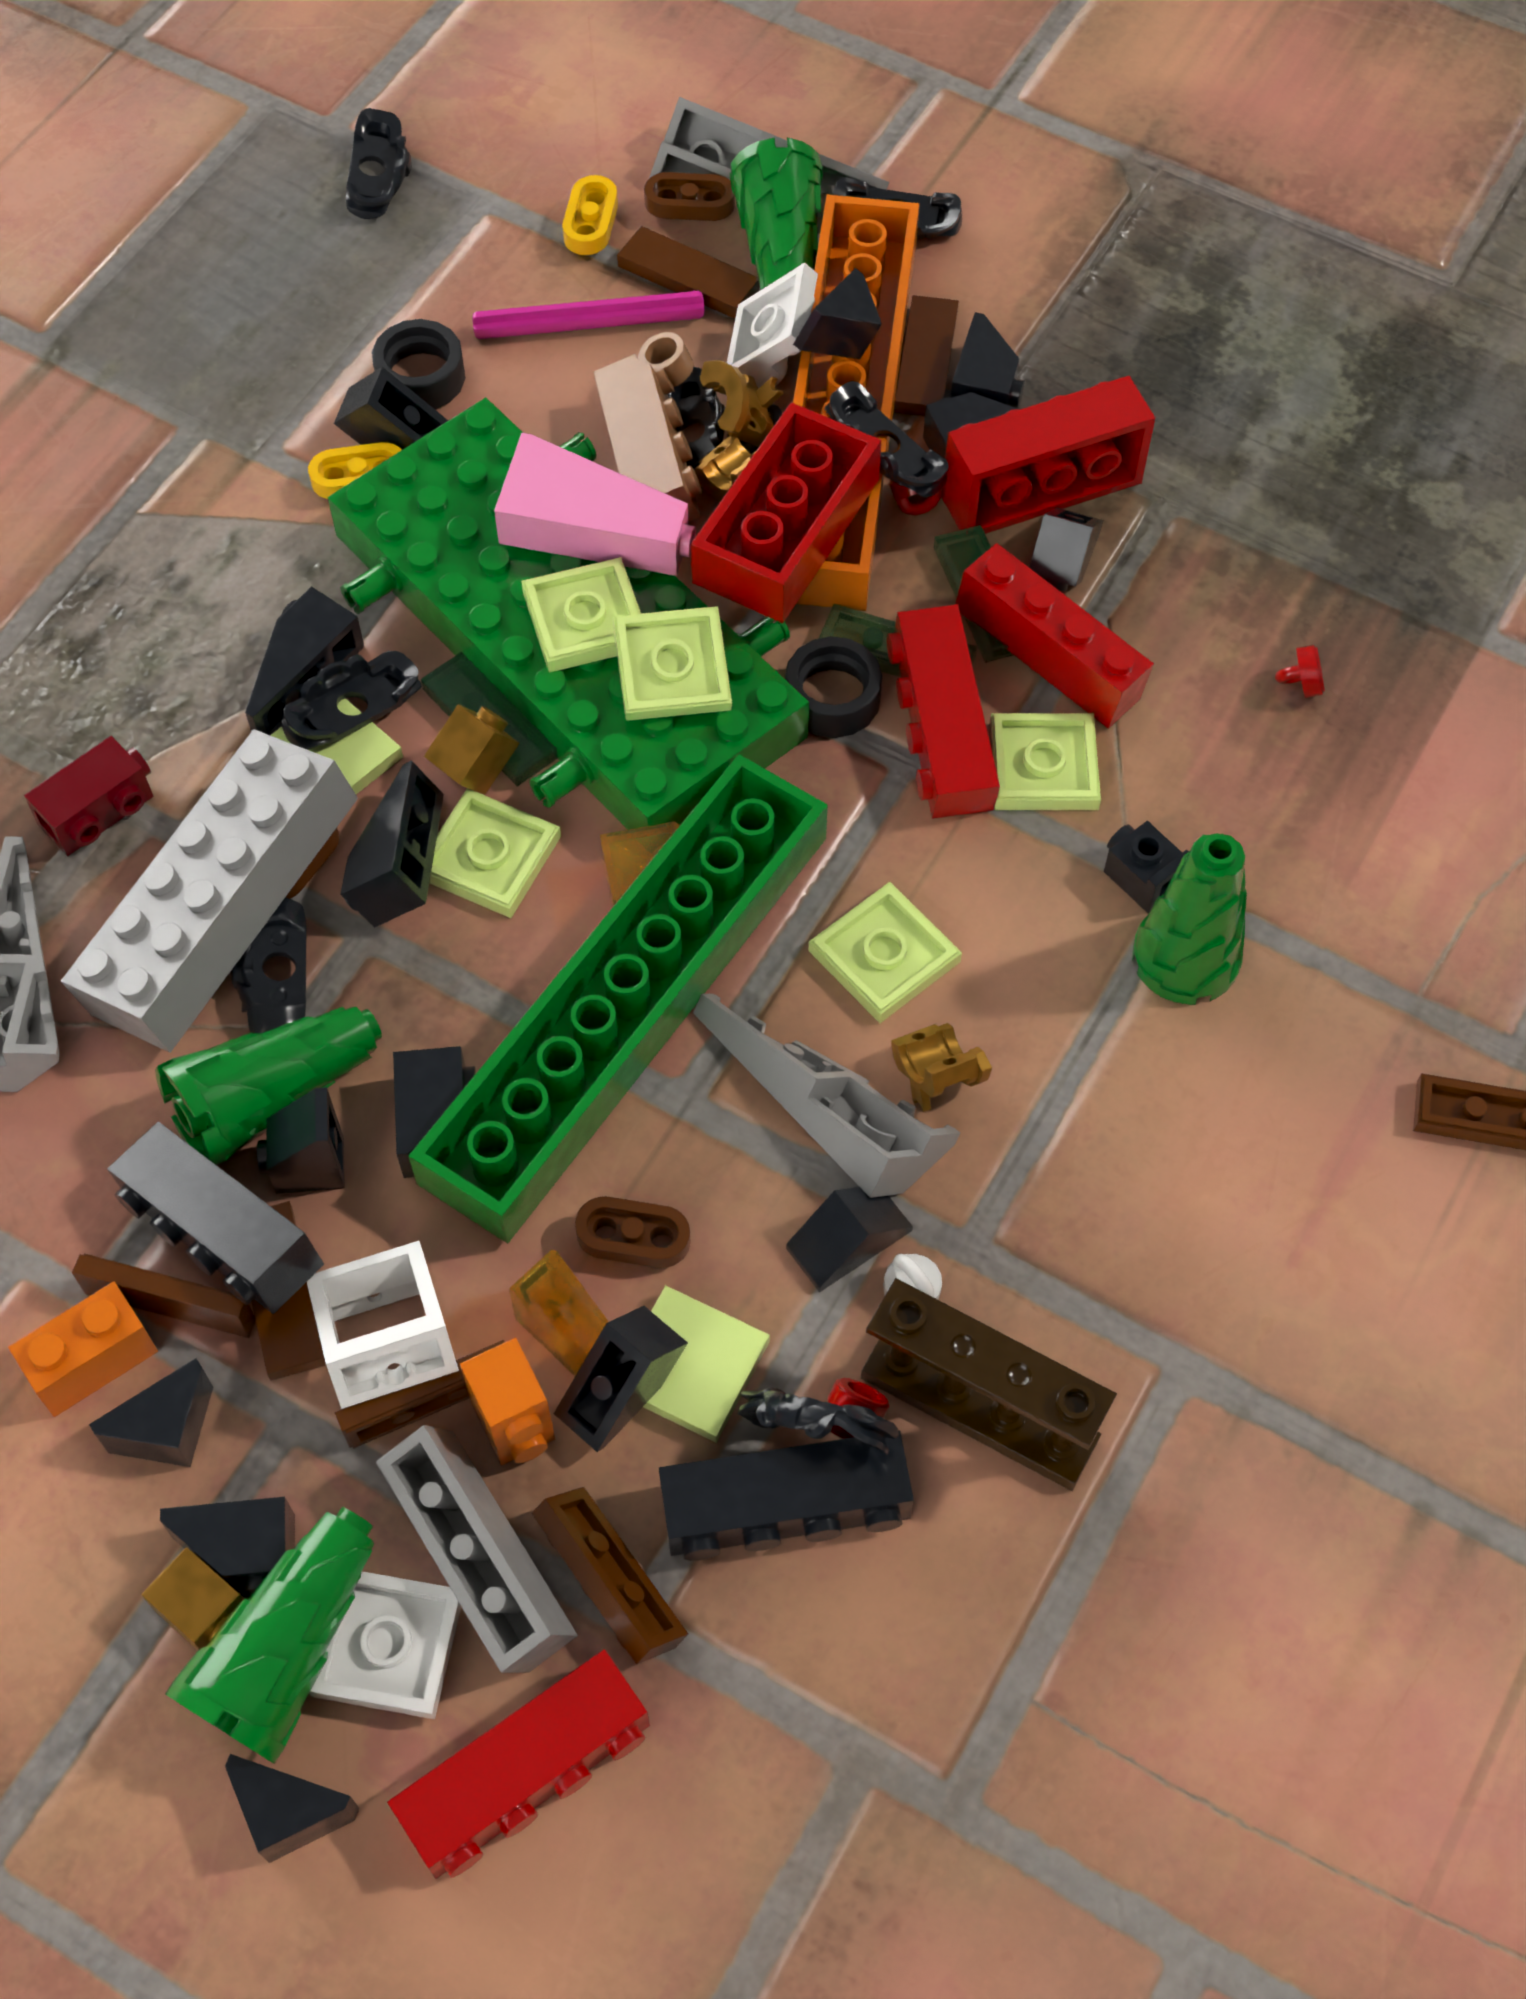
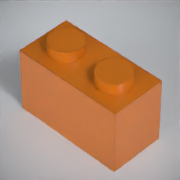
M115 1281L8 1346L35 1393L53 1417L58 1416L159 1352Z
M516 1337L460 1363L472 1406L501 1466L512 1460L515 1463L530 1461L541 1455L548 1448L547 1443L556 1440L547 1399Z

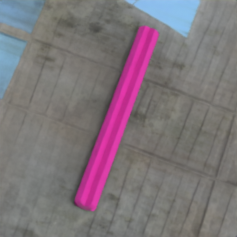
M691 291L476 311L473 313L472 322L475 337L487 339L700 319L704 316L705 308L702 292Z

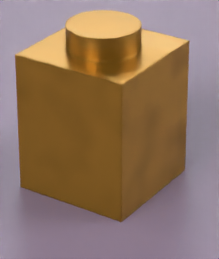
M458 704L423 757L459 785L485 795L520 743L504 731L508 723L493 711L481 706L479 711L475 712Z
M187 1547L141 1594L152 1609L197 1650L209 1644L237 1605L243 1601V1598L237 1591Z

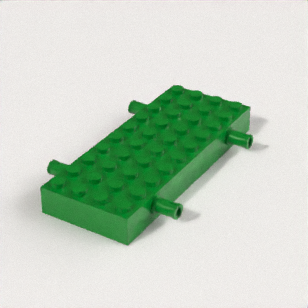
M485 397L327 497L336 536L369 568L368 571L348 584L342 585L340 587L341 593L350 608L353 607L354 612L360 614L365 608L392 591L559 760L543 773L529 780L530 787L537 799L540 801L546 797L542 801L543 805L550 808L559 799L583 784L651 852L672 836L738 754L763 768H767L808 738L809 701L762 658L763 655L780 643L787 641L790 638V631L785 621L784 623L779 621L773 623L774 619L765 616L759 622L739 634L720 618L732 698V707L729 711L626 721L617 656L549 673L525 601L521 581L598 562L499 544L494 510L519 438L523 432ZM582 432L576 433L573 438L559 446L590 461H594L597 457L592 442L588 437L585 438ZM625 567L641 614L708 607L676 576Z

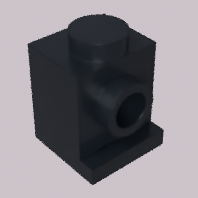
M1148 820L1136 829L1127 824L1121 827L1107 844L1109 851L1104 873L1149 914L1157 898L1165 894L1182 857L1189 851L1185 850L1182 853Z

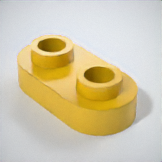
M590 175L579 179L573 185L562 223L564 244L573 253L592 255L602 251L607 246L618 209L617 187L612 180L600 175Z
M379 442L321 451L311 459L308 466L311 486L317 495L328 499L327 497L397 454L402 449L392 443Z

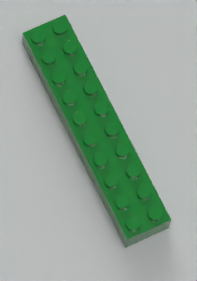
M738 754L410 1153L409 1160L416 1184L508 1244L695 1007L701 994L706 993L824 843L827 834L828 804Z

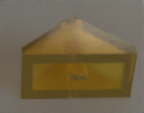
M669 822L600 834L602 863L612 907L659 852L680 824Z
M551 1249L509 1288V1294L515 1319L562 1365L576 1376L598 1336L609 1321L560 1254Z

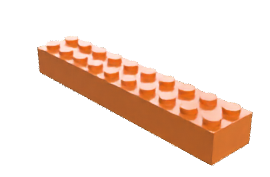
M826 195L814 269L818 273L814 293L815 302L811 313L856 268L865 277L882 325L861 359L801 351L793 403L831 419L824 408L830 402L832 393L845 383L854 381L860 383L875 398L877 409L892 421L916 250L919 203ZM886 435L875 436L882 440L881 453L888 452L890 437ZM880 473L878 483L796 604L866 611L884 485V476Z

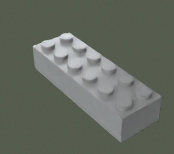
M253 729L62 978L61 982L91 1016L171 1053L357 801V795L333 759Z

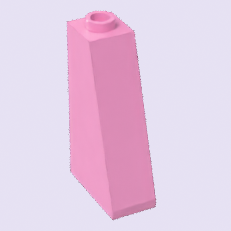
M521 433L494 510L499 544L596 562L621 557L625 567L677 576L683 556L691 557V543L696 537V527L688 525V503L526 433Z

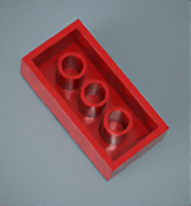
M1125 376L1109 382H1100L1093 387L1065 396L1059 395L1048 401L1020 410H1011L1004 415L982 422L963 425L956 430L948 432L945 459L949 464V468L947 471V481L942 487L941 498L965 540L1043 516L1056 507L1064 509L1142 484L1155 416L1131 377Z
M791 402L692 541V583L784 623L878 483L882 440Z

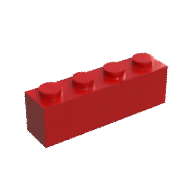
M998 543L994 544L964 570L955 605L958 604L960 613L1087 713H1094V718L1109 729L1140 700L1154 663Z
M956 604L897 612L894 633L887 634V650L890 663L899 664L901 678H897L896 681L899 706L901 709L908 708L911 723L906 725L908 749L911 755L918 754L921 769L916 771L919 798L921 801L928 800L932 819L993 811L1000 784L959 606Z
M603 1649L398 1793L387 1803L434 1878L437 1879L446 1872L450 1878L456 1877L476 1864L484 1855L480 1847L501 1832L505 1838H510L529 1826L538 1817L535 1808L557 1793L560 1799H564L582 1788L592 1778L589 1769L607 1756L611 1755L613 1760L616 1761L636 1749L646 1738L642 1731L650 1726L648 1712L609 1654Z

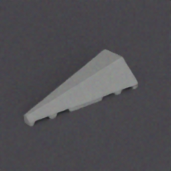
M679 97L666 136L660 145L650 177L662 172L717 174L730 180L731 162L746 146L764 139L775 138L776 148L788 147L787 140ZM818 153L823 171L821 194H833L836 182L845 177L865 181L869 187L887 190L888 181Z
M5 836L0 853V1092H18L59 1063L60 1053L25 842L23 837Z
M701 994L693 1014L870 1198L903 1194L956 1144L960 1132L948 1124L943 1128H931L914 1118L916 1110L914 1105L905 1100H901L895 1105L869 1086V1080L797 1040L793 1041L792 1044H781L764 1034L765 1022L754 1016L750 1017L746 1022L720 1002L721 998L717 995Z

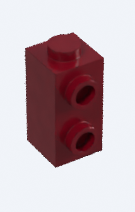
M112 735L24 794L37 824L67 857L79 848L92 844L99 838L102 832L125 816L135 814L142 808L145 802L154 796L146 778L151 773L147 762L135 748L131 747L126 751Z

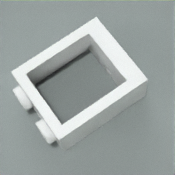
M420 1241L317 1272L307 1281L326 1366L341 1409L459 1371ZM379 1293L378 1296L369 1297V1296H371V1295H374V1294ZM420 1294L426 1316L342 1343L339 1342L334 1321ZM393 1363L400 1364L396 1369H388V1366Z

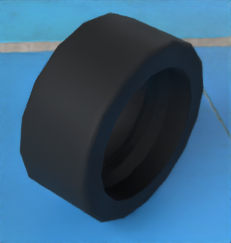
M425 319L402 321L387 328L377 338L372 349L374 372L381 367L385 368L434 409L450 403L461 392L466 379L461 343L450 328L439 322ZM415 354L436 355L447 361L438 371L421 377L403 376L391 370L401 359Z
M825 637L814 639L798 648L788 661L785 680L809 701L808 732L816 736L830 738L853 735L867 727L878 713L883 675L877 658L867 647L847 638ZM835 670L846 672L856 677L864 688L863 693L856 699L848 703L832 705L820 703L809 697L803 690V683L817 672Z

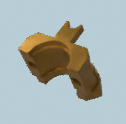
M721 360L705 361L700 375L703 387L713 388L714 391L727 396L726 408L718 420L720 428L727 431L730 437H737L741 441L759 446L774 426L767 408L784 394L783 391L775 390V384L778 379L772 376L758 389L754 377L747 374L742 375L737 367Z
M729 436L699 461L700 465L695 469V473L700 486L709 495L721 502L755 452L751 455L742 446L737 437Z
M949 1023L941 1026L933 1024L891 1040L893 1058L897 1068L910 1079L913 1104L919 1103L923 1112L931 1110L930 1097L933 1098L941 1095L945 1087L958 1082H962L970 1087L987 1081L992 1071V1066L985 1052L980 1047H975L963 1053L956 1039L954 1028Z

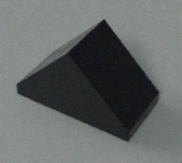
M855 268L813 309L793 343L795 347L801 351L861 359L882 325L863 273Z
M860 1187L834 1190L788 1241L786 1249L820 1293L912 1232L913 1226L889 1196L870 1198Z
M195 1358L90 1423L89 1426L110 1454L191 1467L213 1391V1385L199 1361Z
M230 1754L225 1764L257 1851L269 1863L355 1821L359 1811V1807L349 1795Z

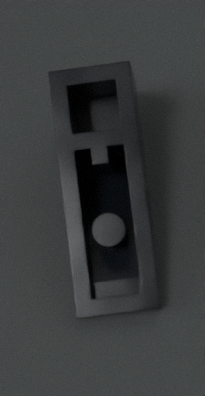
M312 586L298 600L291 601L275 623L245 711L251 732L255 729L268 735L273 734L282 727L286 705L301 698L300 691L304 683L317 676L318 672L327 665L334 662L347 661L364 648L358 616Z
M412 760L401 767L347 858L340 895L353 910L358 911L374 928L426 904L444 794Z

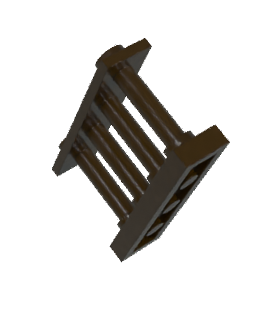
M895 1278L866 1328V1333L876 1337L879 1341L861 1370V1379L1073 1492L1099 1442L1102 1433L1098 1432L1117 1393Z

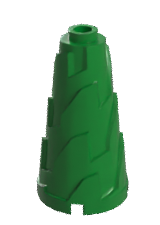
M787 137L788 147L778 148L775 145V138L757 141L741 150L731 162V187L736 199L741 228L746 229L751 262L756 265L760 290L803 263H806L813 270L815 269V255H817L818 251L817 217L821 218L822 163L818 153L812 146L793 138Z
M1223 833L1203 834L1194 842L1190 851L1182 857L1165 894L1157 898L1149 915L1140 923L1136 932L1132 961L1135 957L1138 964L1137 975L1151 991L1172 1002L1196 1005L1198 998L1210 995V1001L1227 992L1235 982L1241 968L1247 900L1244 869L1246 856L1242 845L1230 835H1224Z
M340 1007L317 1017L307 1016L264 1033H248L202 1051L172 1058L158 1065L155 1069V1075L164 1104L172 1100L176 1114L171 1116V1119L182 1139L215 1165H218L227 1160L240 1147L265 1133L266 1118L315 1088H329L335 1083V1079L372 1058L370 1054L376 1050V1041L382 1038V1033L377 1020L368 1009L360 1011L357 1007H350L348 1009Z
M341 1507L336 1516L326 1512L309 1533L297 1543L294 1549L284 1552L249 1600L244 1599L237 1605L206 1647L200 1648L177 1675L165 1695L275 1764L301 1716L300 1709L327 1661L328 1652L326 1650L355 1599L353 1590L361 1578V1572L372 1553L374 1542L368 1537L373 1526L345 1507Z

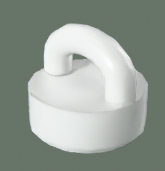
M919 1254L896 1255L893 1262L887 1267L884 1276V1296L894 1279L897 1278L938 1300L942 1289V1277L937 1265L929 1258Z

